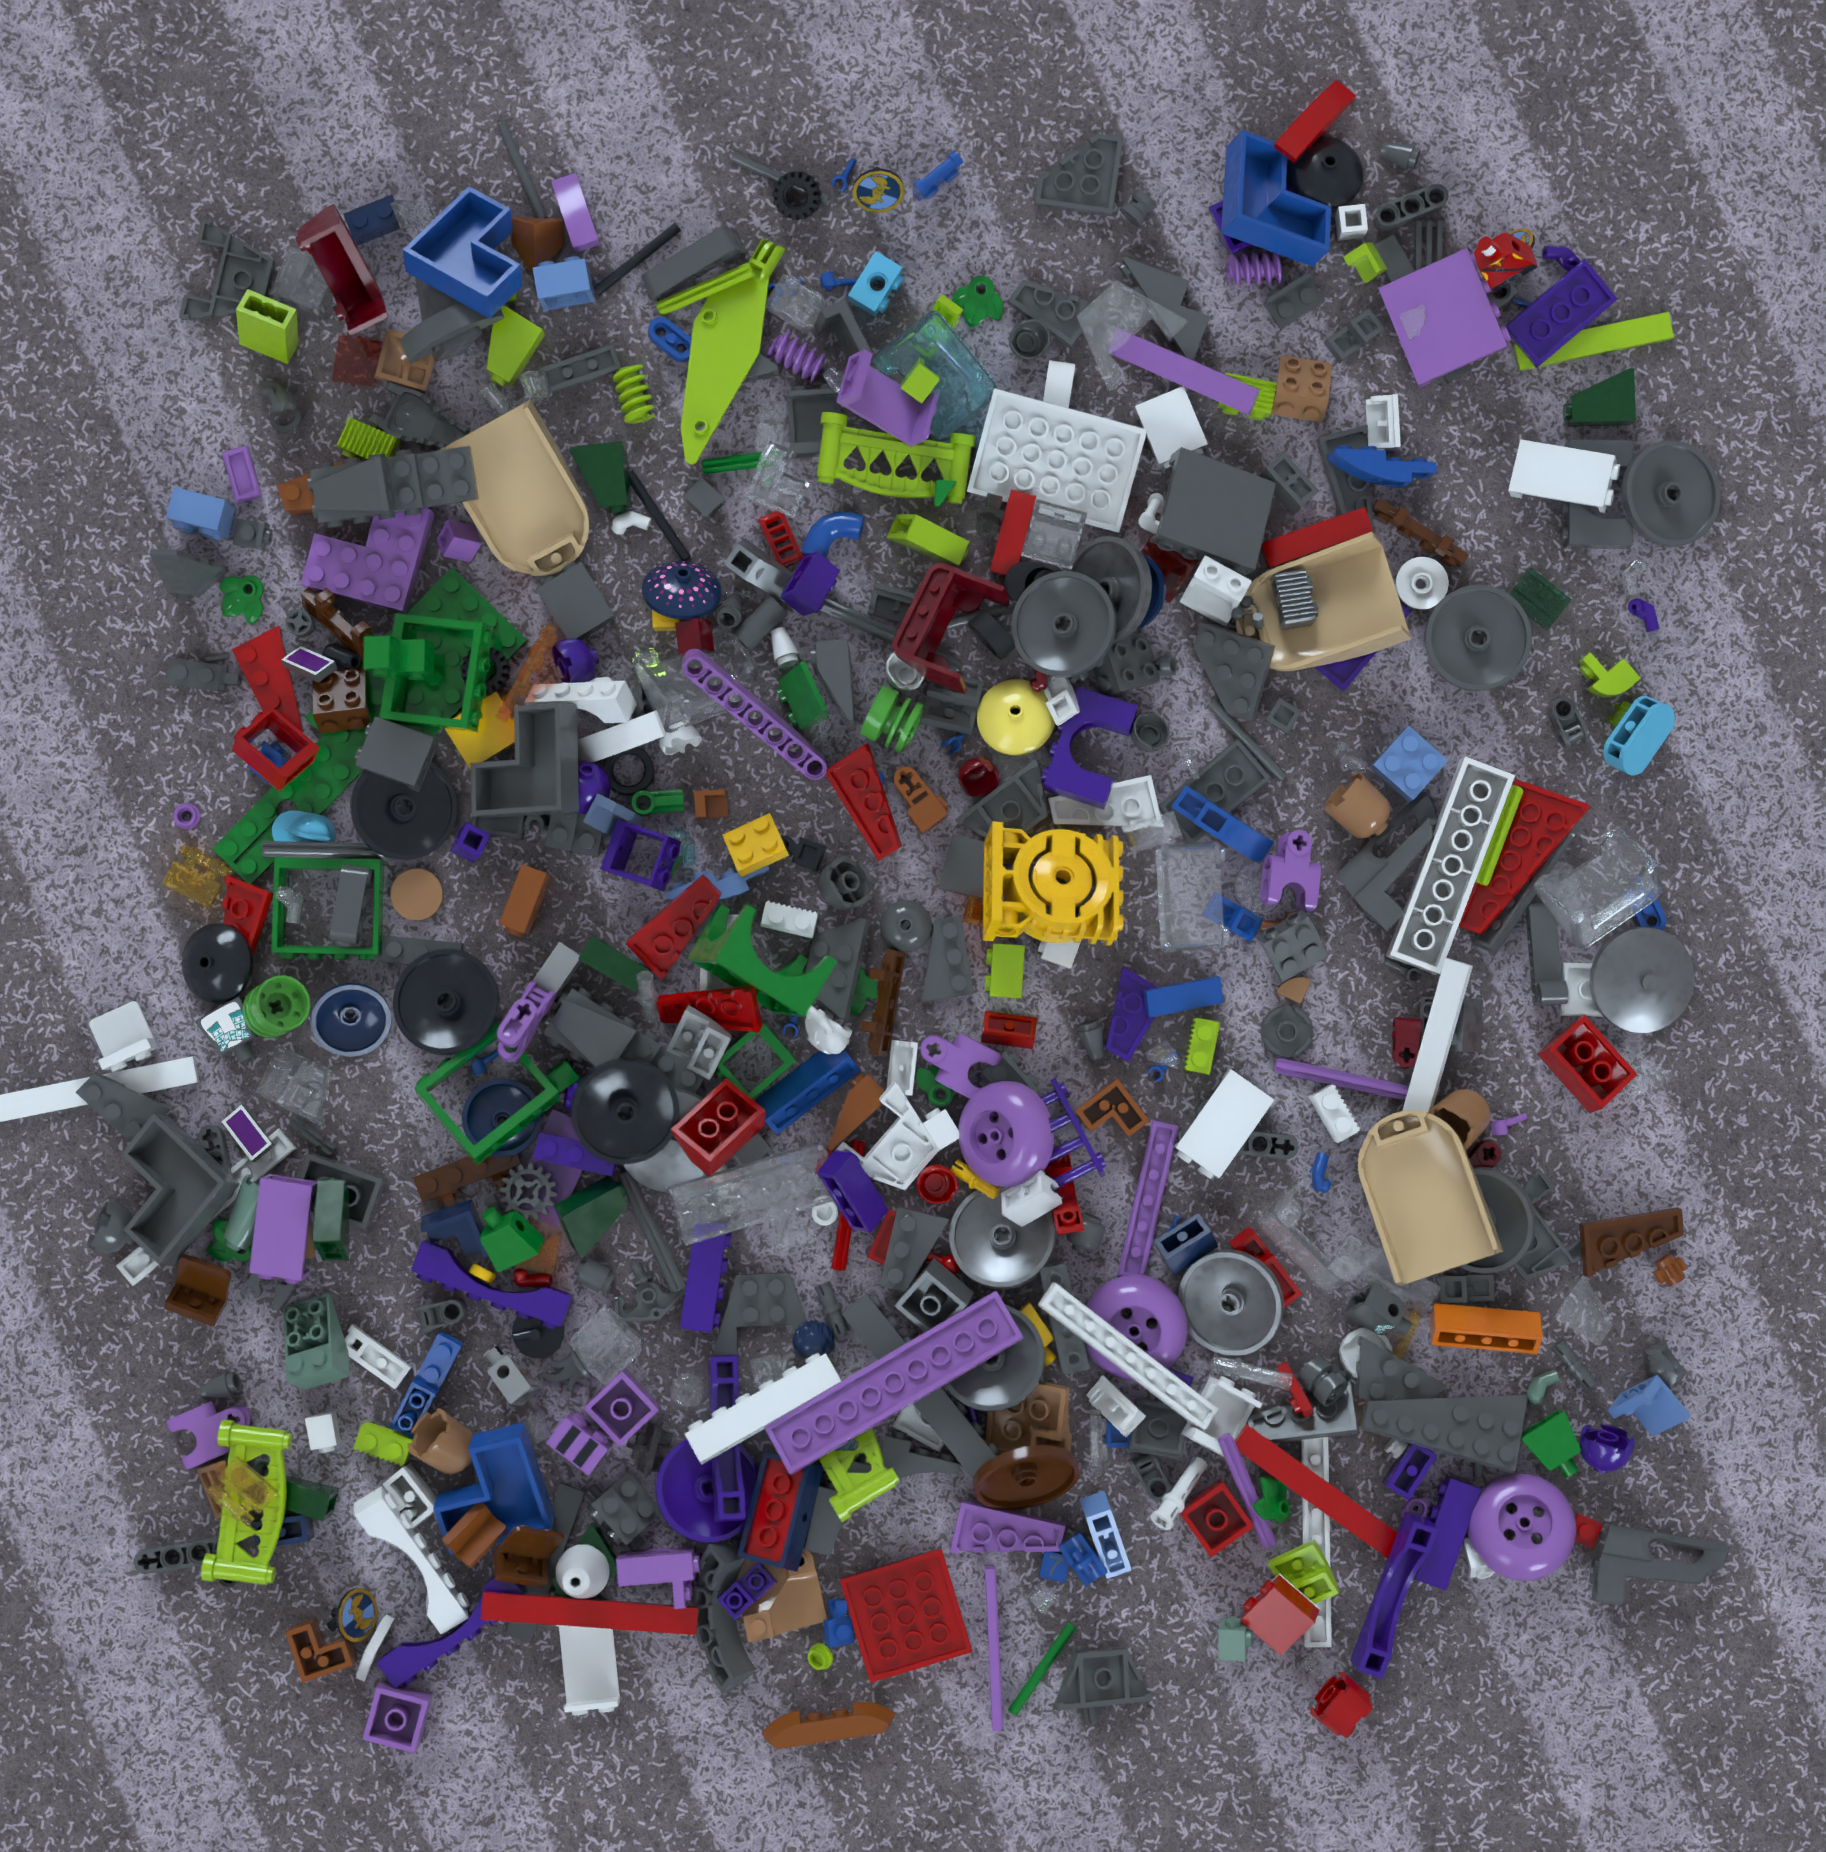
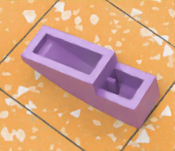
M576 173L551 181L575 253L600 245Z

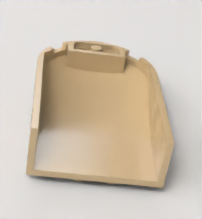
M531 399L440 449L471 446L479 500L462 503L490 550L501 563L513 571L531 574V576H546L561 571L566 565L574 562L579 557L589 533L588 509L557 444Z
M1373 532L1261 574L1250 584L1244 596H1251L1253 598V603L1258 606L1259 613L1263 615L1264 626L1261 629H1255L1253 627V615L1246 614L1243 618L1236 620L1237 633L1275 645L1269 668L1277 671H1295L1345 661L1412 639L1383 544ZM1305 569L1306 575L1310 576L1313 582V591L1310 594L1312 601L1317 603L1318 617L1309 627L1281 630L1270 580L1276 573ZM1253 605L1249 608H1243L1245 612L1257 613Z
M1407 1110L1393 1113L1383 1118L1370 1129L1359 1151L1358 1172L1396 1284L1405 1285L1504 1252L1470 1160L1459 1136L1452 1127L1442 1119L1427 1112Z

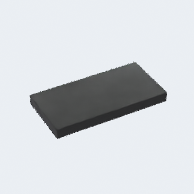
M1237 738L1160 803L1158 807L1186 842L1192 846L1208 832L1171 807L1185 785H1188L1228 813H1231L1272 778Z

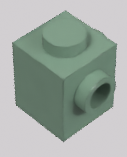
M1228 1617L1221 1619L1218 1628V1660L1245 1662L1248 1647H1252L1253 1631H1248V1627L1240 1621V1618Z

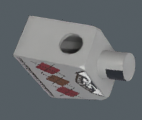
M495 1346L486 1353L485 1356L493 1365L487 1370V1373L510 1405L522 1406L542 1390L541 1386L515 1355H505L499 1346ZM509 1368L510 1373H509V1375L507 1376V1375H506V1371H507V1369Z

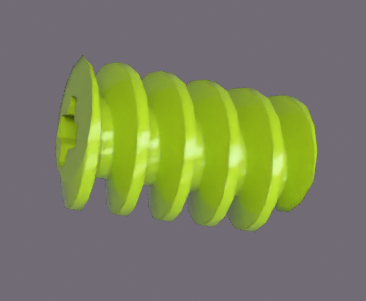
M642 364L623 367L616 371L612 378L613 382L618 383L615 387L616 392L621 393L618 396V401L624 403L621 406V411L626 413L623 418L625 423L636 424L656 416L649 415V411L654 409L655 406L646 404V401L650 400L652 395L643 394L649 388V385L640 383L647 377L645 374L637 373L644 368Z

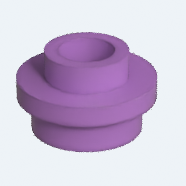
M191 803L180 804L176 807L173 814L176 825L183 829H192L197 826L201 816L199 809ZM187 811L192 814L189 821L183 819V814Z

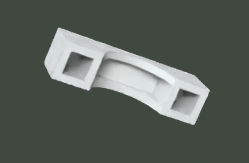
M626 681L534 684L524 702L526 705L558 702L577 705V709L593 713L604 723H627L637 706Z

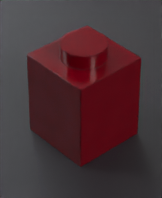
M694 618L675 623L678 654L684 655L690 649H699L705 654L715 652L711 621Z

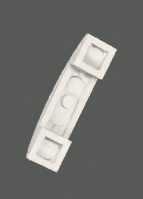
M1047 675L1048 686L1043 690L1048 699L1046 705L1055 724L1059 726L1080 712L1079 705L1069 677L1057 678Z
M657 710L629 720L627 723H621L578 739L579 761L593 763L666 736Z

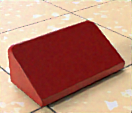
M985 1011L981 1042L1033 1049L1037 1018Z

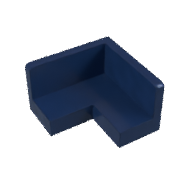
M472 1199L422 1216L420 1229L422 1232L427 1233L431 1243L456 1235L465 1258L481 1252L484 1258L489 1257L480 1241V1235L484 1227Z

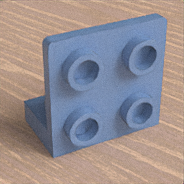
M1658 1375L1620 1393L1607 1410L1614 1419L1623 1414L1629 1416L1633 1413L1651 1436L1662 1433L1688 1420L1691 1416Z

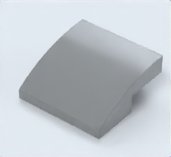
M688 1005L666 1051L689 1062L687 1069L711 1080L732 1036L714 1020Z

